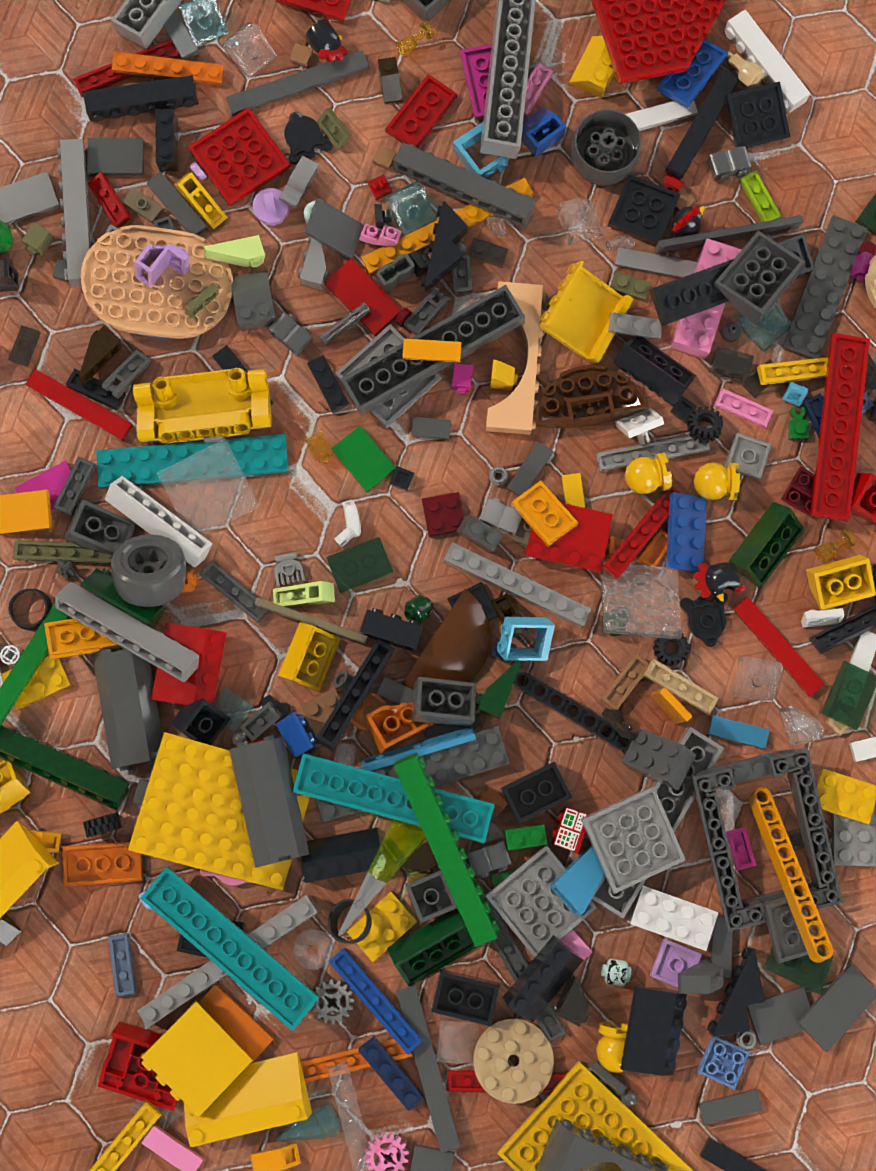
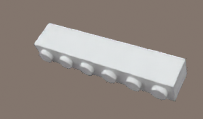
M744 10L728 20L724 29L727 38L732 40L736 45L737 51L743 54L747 62H755L764 72L762 81L766 85L780 81L787 113H791L804 104L811 93L749 13Z
M121 476L110 484L105 497L108 503L149 534L161 535L175 541L181 547L185 560L193 567L198 566L206 559L213 543L125 477Z

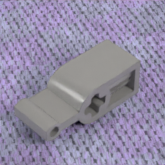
M302 156L279 199L296 208L318 173L319 164Z

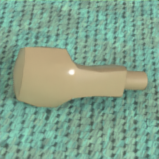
M728 52L726 59L732 67L739 71L738 79L749 88L762 86L761 82L764 78V72L755 62H747L737 53L733 55L731 52Z

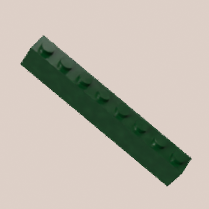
M1 725V759L118 811L129 792V783L124 778L114 777L104 769L94 768L86 761L74 759L68 753L63 754L56 751L50 745L45 746L35 738L25 737L17 730H10Z

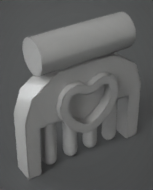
M296 552L275 556L276 563H279L274 571L277 587L280 586L279 574L282 585H285L283 574L286 576L287 584H290L289 576H291L292 583H295L294 572L296 573L297 582H300L298 570H300L302 581H306L303 567L299 561H296Z

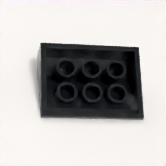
M635 986L620 1070L660 1076L673 1075L676 1069L677 1051L680 1047L679 1038L683 1028V1015L687 1006V994H681L668 988Z

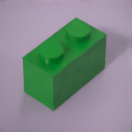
M544 824L504 830L507 850L547 845Z

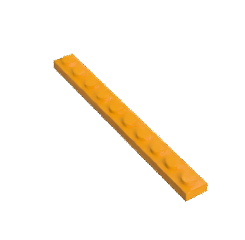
M525 178L506 186V188H512L522 195L533 196V191ZM472 204L455 211L468 227L495 215ZM439 220L400 238L396 246H383L361 257L369 275L378 272L385 265L392 264L400 255L408 254L410 256L415 251L419 252L430 247L431 240H435V235L433 234L434 224L438 223Z

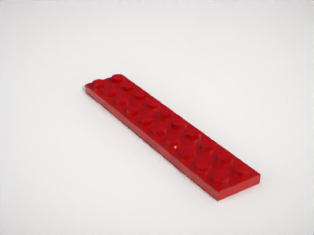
M832 333L830 337L810 516L845 522L850 521L870 339L838 333Z

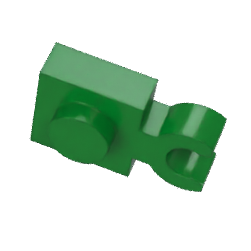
M795 407L790 409V416L793 420L788 421L789 440L809 439L808 420H803V416L806 413L805 407L800 409V414L795 413Z

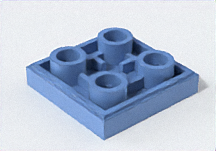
M711 1036L697 1072L735 1090L750 1051L720 1037L713 1038Z

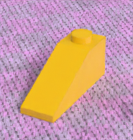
M192 172L187 173L174 184L185 200L212 229H215L228 218Z

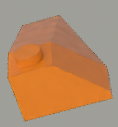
M413 703L382 706L365 715L371 738L381 755L433 726L434 723L412 721Z

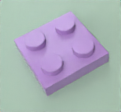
M663 938L649 976L678 988V974L698 964L702 954Z

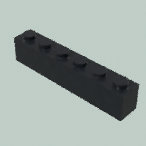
M193 75L83 92L86 113L90 121L97 122L107 118L118 119L127 115L137 116L140 113H155V109H175L178 107H192L199 104Z
M377 639L317 735V743L333 752L392 657L395 648Z

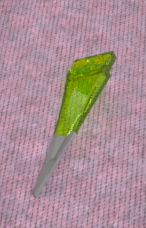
M395 819L392 820L338 936H341L426 839L421 826Z

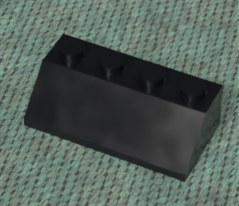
M632 336L613 361L619 369L628 372L636 381L642 382L650 391L656 392L662 396L664 401L673 405L677 403L697 376L649 341L638 336Z
M377 827L307 841L309 854L301 856L305 883L384 868Z
M553 935L503 996L505 1003L522 1018L534 1022L583 962V958Z

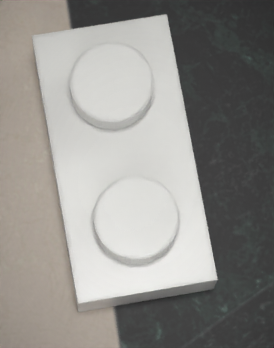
M828 608L820 611L809 610L802 617V627L838 624L842 621L845 614L843 608Z

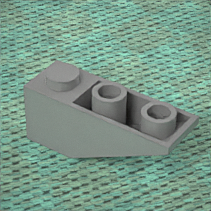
M309 236L308 243L310 246L304 252L303 261L305 262L303 267L299 268L298 278H300L301 285L323 291L328 273L322 244Z

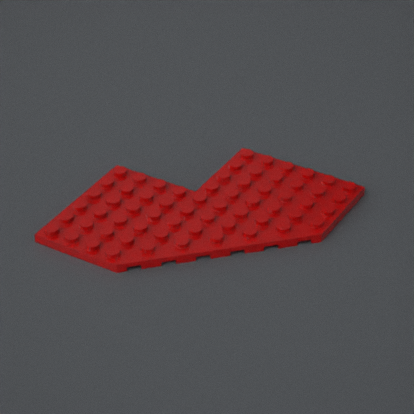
M591 0L618 84L686 72L726 0Z

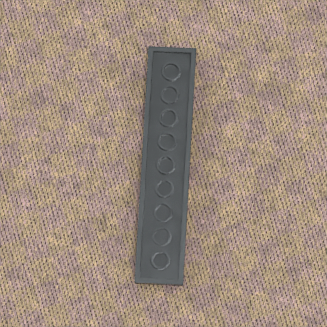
M495 726L476 732V740L419 756L423 757L426 762L427 768L425 770L427 775H431L434 780L435 786L433 788L510 764L499 727ZM394 764L372 771L399 778ZM316 799L323 822L361 811Z

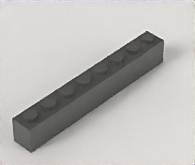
M403 142L393 159L395 171L526 228L535 212L536 200H533L532 197L517 193L512 188L501 186L498 182L490 181L478 173L474 174L467 171L462 166L451 164L448 160L440 159L430 152H424L412 144L408 145Z

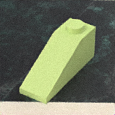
M259 235L205 246L204 258L243 267H258L264 263L265 252Z
M318 581L273 589L274 603L284 607L335 602L334 583Z

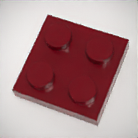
M459 492L422 499L428 537L457 531L464 519Z

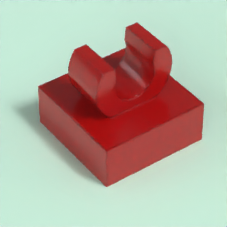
M384 174L367 182L375 200L392 193V189Z
M667 174L663 181L667 184L663 188L671 187L676 192L677 189H681L684 182Z

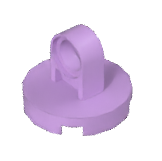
M276 188L261 190L253 200L255 217L269 226L281 224L283 219L288 216L290 205L279 199L282 191Z

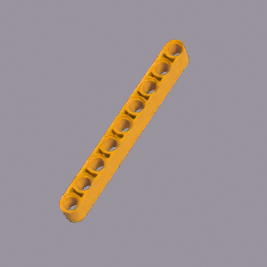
M758 788L749 797L750 807L807 953L813 962L821 963L833 955L832 945L773 797L767 788ZM757 795L762 797L763 802L758 800ZM764 814L769 815L771 821L767 820ZM771 832H774L778 836V839H775L772 836ZM779 851L785 854V858L780 856ZM786 870H789V871L792 872L793 878L790 877V876H788ZM794 889L800 892V897L794 893ZM802 908L807 910L808 917L802 913ZM810 928L815 930L816 936L810 933ZM818 948L822 949L824 956L818 953Z

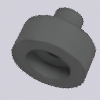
M734 322L726 323L721 330V336L727 342L736 341L741 334L740 326Z
M341 671L335 677L333 685L338 690L344 691L351 683L353 677L347 671Z

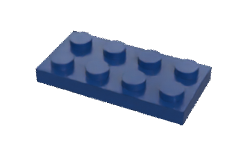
M704 39L687 71L666 75L658 85L657 91L688 109L726 60L728 52Z
M676 492L670 493L666 556L667 569L694 573L700 572L698 565L703 564L707 499Z

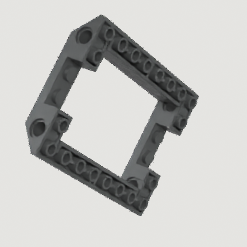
M808 748L779 750L707 768L692 777L728 932L766 922L763 903L786 897L784 891L779 890L741 900L717 792L715 791L735 788V783L767 775L775 778L787 773L812 881L807 883L815 905L819 909L843 903ZM794 889L795 894L800 893L797 889Z

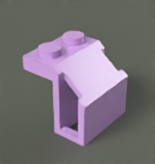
M148 244L135 260V277L152 288L168 266L185 276L189 271V254L184 248L177 247L174 244H168L167 246ZM145 271L148 272V280L142 276Z

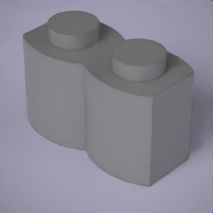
M498 498L488 499L480 520L492 528L514 536L522 516L512 505L510 507L505 506L504 502Z

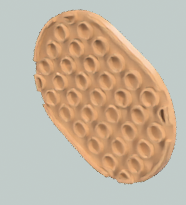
M130 225L102 235L87 251L81 267V286L86 302L91 310L111 327L128 333L183 339L201 335L215 327L223 319L232 301L233 292L231 284H233V276L228 263L204 258V247L211 244L196 234L150 226ZM148 244H153V246L174 244L188 252L189 271L183 276L168 266L152 288H150L135 277V260ZM145 271L142 276L148 280V272ZM214 283L219 288L218 296L190 319L185 314V304L189 299H195L200 295V291L205 286L209 287Z

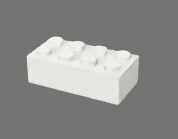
M643 885L632 904L627 922L706 951L718 912Z

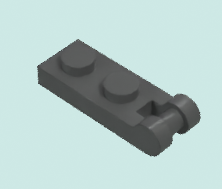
M436 286L404 322V326L413 334H420L443 307L449 303L451 297L441 293V289ZM437 298L439 300L438 304L433 299Z
M136 350L103 382L102 388L106 391H111L112 395L117 399L120 398L124 391L152 364L151 359ZM116 381L120 383L118 386L114 385Z

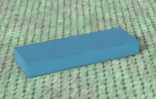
M712 715L708 734L765 749L770 730Z

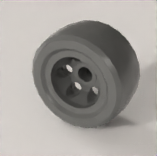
M605 109L596 111L584 118L577 127L571 143L572 163L578 174L588 182L601 186L615 185L625 180L636 167L641 154L642 142L637 125L630 117L615 110ZM596 149L597 153L592 154L590 150ZM618 153L620 158H615L613 154ZM605 157L607 162H601L600 158Z
M140 535L126 540L114 551L111 558V576L117 593L126 602L141 607L159 606L175 599L184 589L187 577L186 560L181 547L172 539L161 535Z

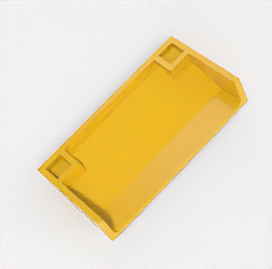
M19 820L0 838V918L46 869L59 863Z
M298 1052L250 1063L199 1117L196 1114L191 1116L184 1108L185 1127L190 1148L307 1120L312 1114V1109Z

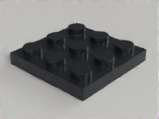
M780 81L725 95L735 148L741 146L750 148L790 138Z
M629 174L608 222V227L657 245L658 241L663 238L680 194Z

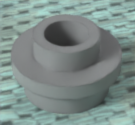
M495 467L490 471L489 479L492 484L501 486L506 483L508 473L503 467ZM501 474L502 478L498 480L495 478V475Z
M752 1030L737 1033L736 1035L737 1044L741 1048L748 1050L755 1046L757 1038ZM745 1035L749 1036V1040L747 1042H743V1037Z

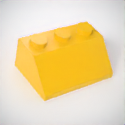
M603 35L591 38L569 82L570 85L601 99L615 73Z
M862 555L806 569L809 588L820 610L876 595L870 560Z
M299 622L278 676L320 692L341 638L316 626Z
M5 760L0 763V814L7 811L30 793L27 781L16 765Z

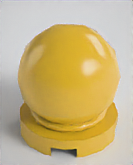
M664 452L655 454L654 459L639 457L632 460L625 471L627 486L638 494L651 493L658 487L662 491L669 490L672 487L671 471L667 472L665 463H668L666 454Z
M715 462L703 465L695 473V490L704 499L716 500L726 495L728 501H736L737 496H735V493H739L740 473H736V468H739V464L729 463L727 468Z
M599 1022L598 1032L603 1036L598 1041L596 1048L597 1058L601 1066L608 1071L621 1073L623 1072L620 1068L628 1024L621 1023V1027L611 1026L612 1022Z

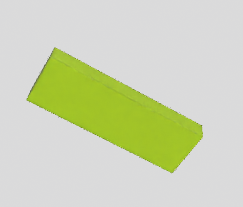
M753 171L739 179L761 222L782 218L757 171Z

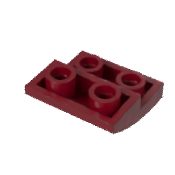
M800 466L782 495L781 500L810 516L815 474Z

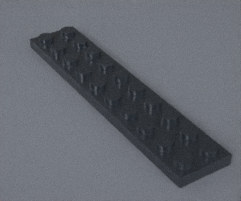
M804 234L778 243L805 261L799 275L815 269ZM734 259L649 289L661 326L728 302L729 300L714 283Z

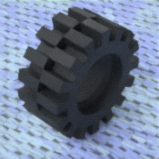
M699 407L698 411L695 409L690 414L687 426L690 437L694 435L693 439L695 441L699 439L700 443L705 440V443H709V440L713 442L715 438L718 439L723 427L722 415L719 416V411L714 412V408L708 410V407H705L704 410L702 407ZM703 421L712 424V427L702 428L698 423Z
M676 630L663 632L654 641V656H657V660L661 661L662 664H667L668 666L683 662L688 657L687 654L690 651L688 650L690 644L687 643V637H684L683 633H678ZM667 641L677 643L678 652L675 655H668L665 652L664 645Z
M118 812L83 822L87 838L122 828Z

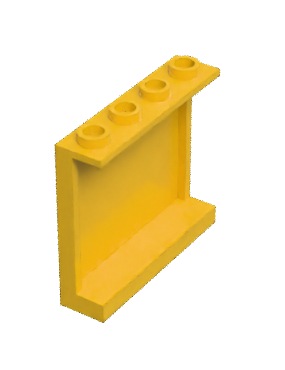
M579 261L572 263L568 268V275L559 284L557 295L552 297L549 302L550 307L548 311H545L540 318L539 328L587 362L593 364L600 362L615 334L608 332L610 313L626 314L634 298L629 295H620L583 268L584 262Z
M196 1000L141 1055L143 1059L142 1065L149 1072L153 1069L157 1073L155 1078L163 1086L167 1084L172 1089L170 1094L177 1101L182 1099L186 1104L184 1106L186 1111L191 1116L196 1114L198 1117L253 1061Z

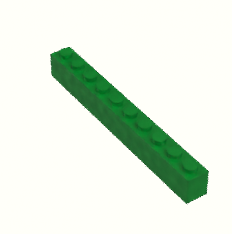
M414 753L396 761L394 768L475 947L497 939L498 930H500L496 919H492L490 915L492 910L488 901L484 902L482 897L484 894L480 883L476 884L474 877L476 875L472 865L468 866L466 862L468 858L464 847L460 848L457 842L459 841L458 833L455 829L452 830L449 824L451 818L447 811L444 812L441 806L443 801L440 794L435 793L433 788L435 783L432 776L426 773L425 768H427L424 758L419 757L418 753Z

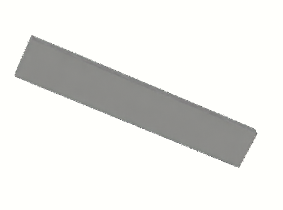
M618 247L614 266L679 279L693 274L697 262Z
M693 435L692 437L685 436L596 453L599 472L626 468L632 460L639 457L654 459L655 454L663 452L668 460L707 453L711 451L710 445L705 443V440L702 443L699 442V439L695 441Z

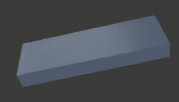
M129 933L108 936L115 996L121 997L136 994L137 989Z

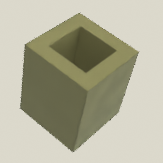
M33 223L21 241L29 253L33 255L37 253L43 256L54 238L48 230Z

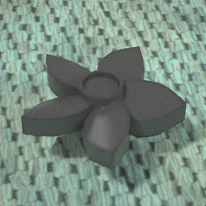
M58 559L59 568L56 570V573L63 574L65 581L69 579L70 575H76L75 571L71 569L73 566L72 561L66 562Z

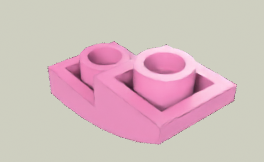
M365 223L359 240L381 246H396L402 231L385 224L383 229Z

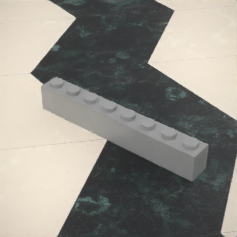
M83 139L60 140V147H57L58 158L61 159V164H58L59 175L62 176L59 188L60 193H63L60 205L61 210H64V216H61L62 227L65 228L62 240L63 245H66V251H63L64 262H67L64 276L65 280L69 281L71 287L81 286L82 263L87 251L91 248L86 151Z
M453 542L445 555L444 564L578 628L584 626L591 608Z
M69 582L55 595L56 609L182 682H185L198 668L199 655L196 652L166 637L160 631L152 629L146 623L138 621L130 614L117 609L113 604L105 602L97 595L84 590L81 586Z

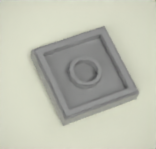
M735 433L724 467L727 468L729 463H738L739 468H736V473L760 480L772 444Z

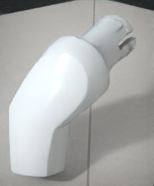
M353 500L342 503L346 528L334 538L341 548L350 539L359 537L361 534L360 518Z

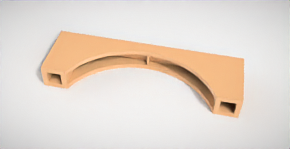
M498 281L497 289L507 285L525 315V322L519 326L526 345L527 363L525 373L516 389L502 402L488 408L486 431L530 435L532 429L536 427L533 411H536L538 400H534L535 393H538L539 389L536 375L540 374V364L537 363V357H541L542 346L538 345L539 339H542L543 330L539 328L540 318L544 313V310H541V304L545 303L546 292H542L543 285Z

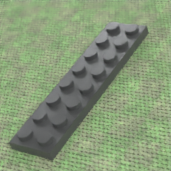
M834 215L831 217L814 261L815 269L810 272L781 349L807 359H817L820 357L853 269L855 258L859 253V248L868 228Z

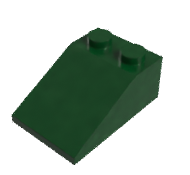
M517 660L483 694L480 693L475 703L478 706L477 711L498 719L501 717L521 661Z

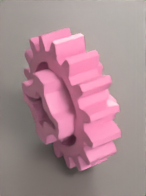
M382 1132L381 1138L375 1135L374 1142L368 1141L370 1149L364 1150L368 1155L364 1157V1161L369 1163L366 1166L369 1171L405 1170L402 1164L408 1163V1159L404 1156L409 1154V1151L403 1149L406 1143L401 1141L400 1136L397 1135L394 1138L392 1132L388 1136ZM381 1152L389 1155L392 1159L383 1157ZM375 1153H376V1157H377V1158L375 1159V1162H376V1163H374V1154H375Z

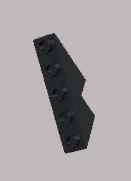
M445 201L442 203V206H438L436 217H439V221L434 224L433 228L435 240L430 242L429 252H432L431 258L426 260L425 269L428 272L427 276H423L421 287H425V292L430 290L463 262L464 254L455 243L468 233V226Z
M750 946L743 949L741 954L742 961L740 965H736L733 971L734 978L731 983L727 984L724 990L726 995L723 1001H720L716 1007L717 1014L714 1020H711L708 1024L707 1031H709L713 1038L751 1031L746 1006L765 1003L755 949Z

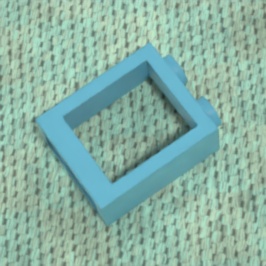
M482 122L453 142V151L468 171L474 174L478 173L489 180L495 172H500L507 167L509 158L499 156V158L480 170L465 151L481 140Z
M505 617L504 623L501 625V638L497 645V651L505 661H547L555 625L547 617ZM514 628H538L534 648H510Z

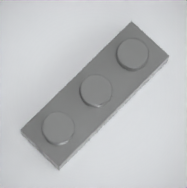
M612 312L610 313L608 332L661 339L662 326L659 319Z

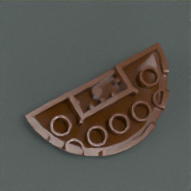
M601 365L578 366L562 372L559 378L552 383L549 382L544 388L539 404L536 407V427L577 428L593 426L629 417L649 409V405L641 388H637L626 374L620 371L607 370L606 366Z
M464 589L402 685L414 690V683L418 677L470 682L481 670L489 653L491 631L488 618L481 604L469 591Z

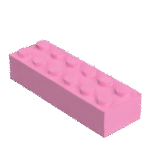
M707 238L702 246L694 273L735 259L742 249ZM725 303L678 320L670 348L706 359L710 353Z

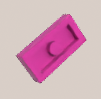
M745 827L726 831L735 869L738 871L756 866Z

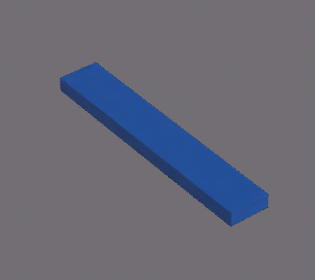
M345 948L329 961L409 1055L423 1040Z

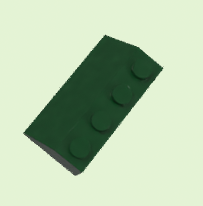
M772 502L732 555L729 562L734 563L738 573L758 588H762L805 529L791 508Z
M96 568L80 584L83 588L153 628L156 627L166 610L162 605L141 607L123 600L116 591L111 572L105 568L103 571Z
M455 908L400 941L395 942L387 950L395 967L407 985L411 986L476 947L462 917Z

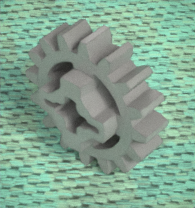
M331 978L329 984L324 980L322 981L323 987L316 986L318 993H314L319 997L321 996L324 1000V1005L321 1008L318 1000L312 1012L319 1013L317 1019L324 1017V1023H327L328 1019L331 1020L332 1024H335L336 1019L343 1022L342 1016L349 1017L350 1014L347 1010H353V1006L350 1003L354 1002V998L349 997L353 991L346 990L347 983L343 986L340 985V979L337 983H334L333 978ZM337 988V990L333 992H330L326 989ZM343 994L345 995V998H346V1005H345V1006H344V1004L341 1002V997L343 996ZM335 997L337 1005L334 1003L330 1005L329 998L333 999ZM336 1011L338 1014H328V1012Z

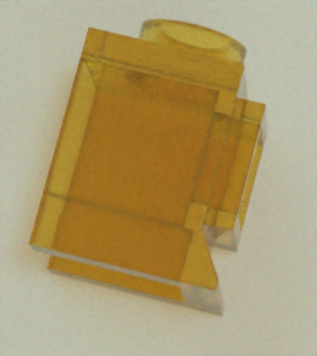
M322 431L305 440L315 461L318 460L319 463L323 464L333 456L332 449Z

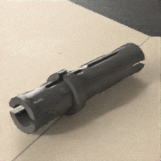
M363 302L352 312L348 311V315L322 335H319L320 338L328 345L329 342L353 324H358L361 318L371 312L370 309Z

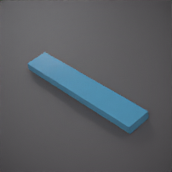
M473 726L387 751L382 755L377 754L361 760V768L373 771L393 765L396 761L414 753L423 756L476 740Z

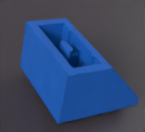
M541 108L523 121L521 141L534 157H537L564 137L566 126L556 113Z
M296 712L291 713L276 723L294 759L316 748L314 744L316 743V738L311 731H307L305 726L308 724L304 716Z

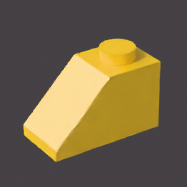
M493 360L490 389L512 391L513 385H517L518 374H514L515 367L498 360Z

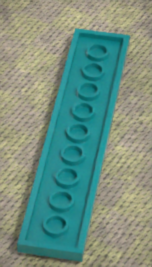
M286 434L224 439V443L198 441L96 450L98 487L100 489L109 488L110 484L121 476L125 477L135 486L289 472Z
M303 753L293 788L294 793L421 826L399 778ZM434 788L435 793H439L442 798L443 804L441 806L444 812L447 811L451 818L449 824L452 830L455 829L459 837L485 843L495 804Z
M168 866L165 867L140 898L291 1031L296 1029L320 997Z

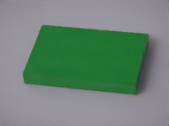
M361 426L331 448V451L366 493L396 469Z

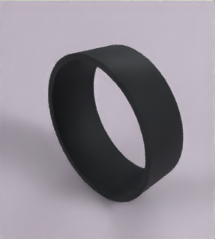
M23 589L11 598L8 607L9 615L18 627L30 631L37 630L52 608V602L49 596L41 590ZM26 591L38 593L45 602L43 617L32 625L18 623L15 621L12 613L16 598Z
M355 899L340 901L330 912L328 928L332 937L338 942L347 944L358 943L365 939L371 930V914L365 908L366 926L362 934L352 941H347L338 936V918L343 910L352 906Z

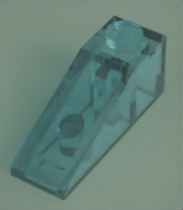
M330 1101L312 1112L307 1120L298 1121L278 1133L276 1139L278 1142L324 1139L327 1136L332 1138L340 1133L343 1122Z

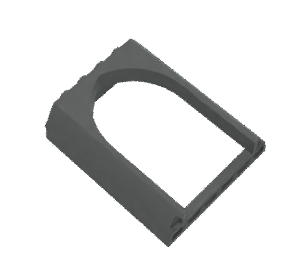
M564 1118L562 1121L556 1119L535 1170L579 1171L592 1164L615 1162L622 1171H669L666 1164L660 1161L656 1163L651 1162L648 1156L639 1152L636 1155L630 1152V1148L622 1144L616 1146L605 1136L600 1135V1138L592 1135L593 1132L585 1127H581V1129L576 1128L573 1122Z

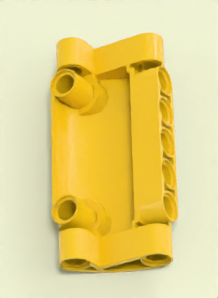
M241 368L159 377L153 381V384L149 382L133 385V394L138 406L137 438L140 443L158 440L162 443H177L202 440L205 436L219 437L223 435V437L247 434L250 432V429L272 427L266 369L249 370L246 373Z

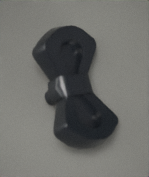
M271 695L263 698L262 707L271 701L283 715L280 718L288 715L290 711L288 703H280Z

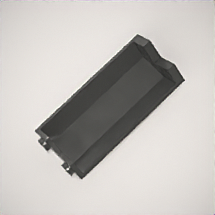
M124 647L112 650L105 649L93 653L92 657L111 768H120V771L131 770L132 765L147 762L148 766L154 765L163 735L157 701L151 700L154 684L150 662Z
M275 735L264 737V741L249 744L248 741L237 743L236 748L229 750L255 868L308 855L309 849L297 795L293 792L294 782L284 737L276 738Z

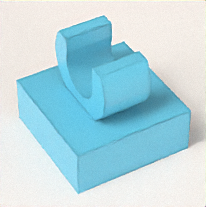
M794 381L790 382L783 394L782 400L800 406L807 395L808 389L803 385L795 384Z

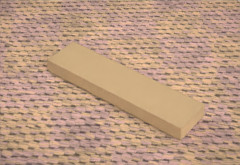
M652 659L643 675L662 688H667L669 692L707 715L711 714L719 699L655 659Z

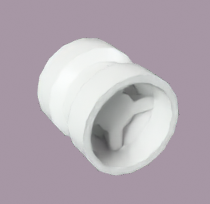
M13 645L5 646L1 650L0 658L5 664L14 666L22 655L23 650Z

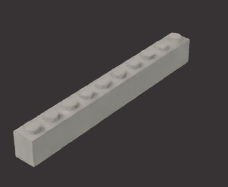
M305 895L248 934V936L265 950L316 915L320 910L311 896ZM210 960L137 1010L146 1027H152L227 976V974Z

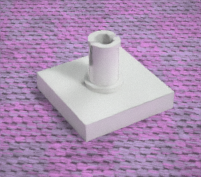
M650 407L629 417L615 420L616 427L628 438L637 435L640 445L645 444V440L646 443L650 442L648 430L664 424L663 418Z

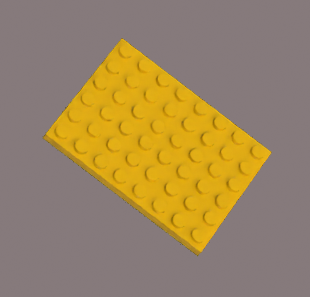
M164 732L128 850L283 891L292 859L255 868L230 751ZM291 768L293 782L295 784L298 770ZM296 793L303 822L310 797Z
M580 1061L571 1068L553 1091L548 1094L497 1152L514 1171H535L556 1119L562 1121L564 1118L573 1122L574 1127L578 1129L585 1127L593 1132L592 1135L600 1138V1135L605 1136L616 1146L622 1144L630 1148V1152L636 1155L639 1152L648 1156L651 1162L656 1163L660 1161L666 1164L669 1171H693ZM602 1162L592 1164L579 1171H622V1169L615 1162Z

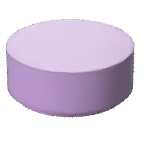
M196 162L190 165L191 170L200 181L207 177Z

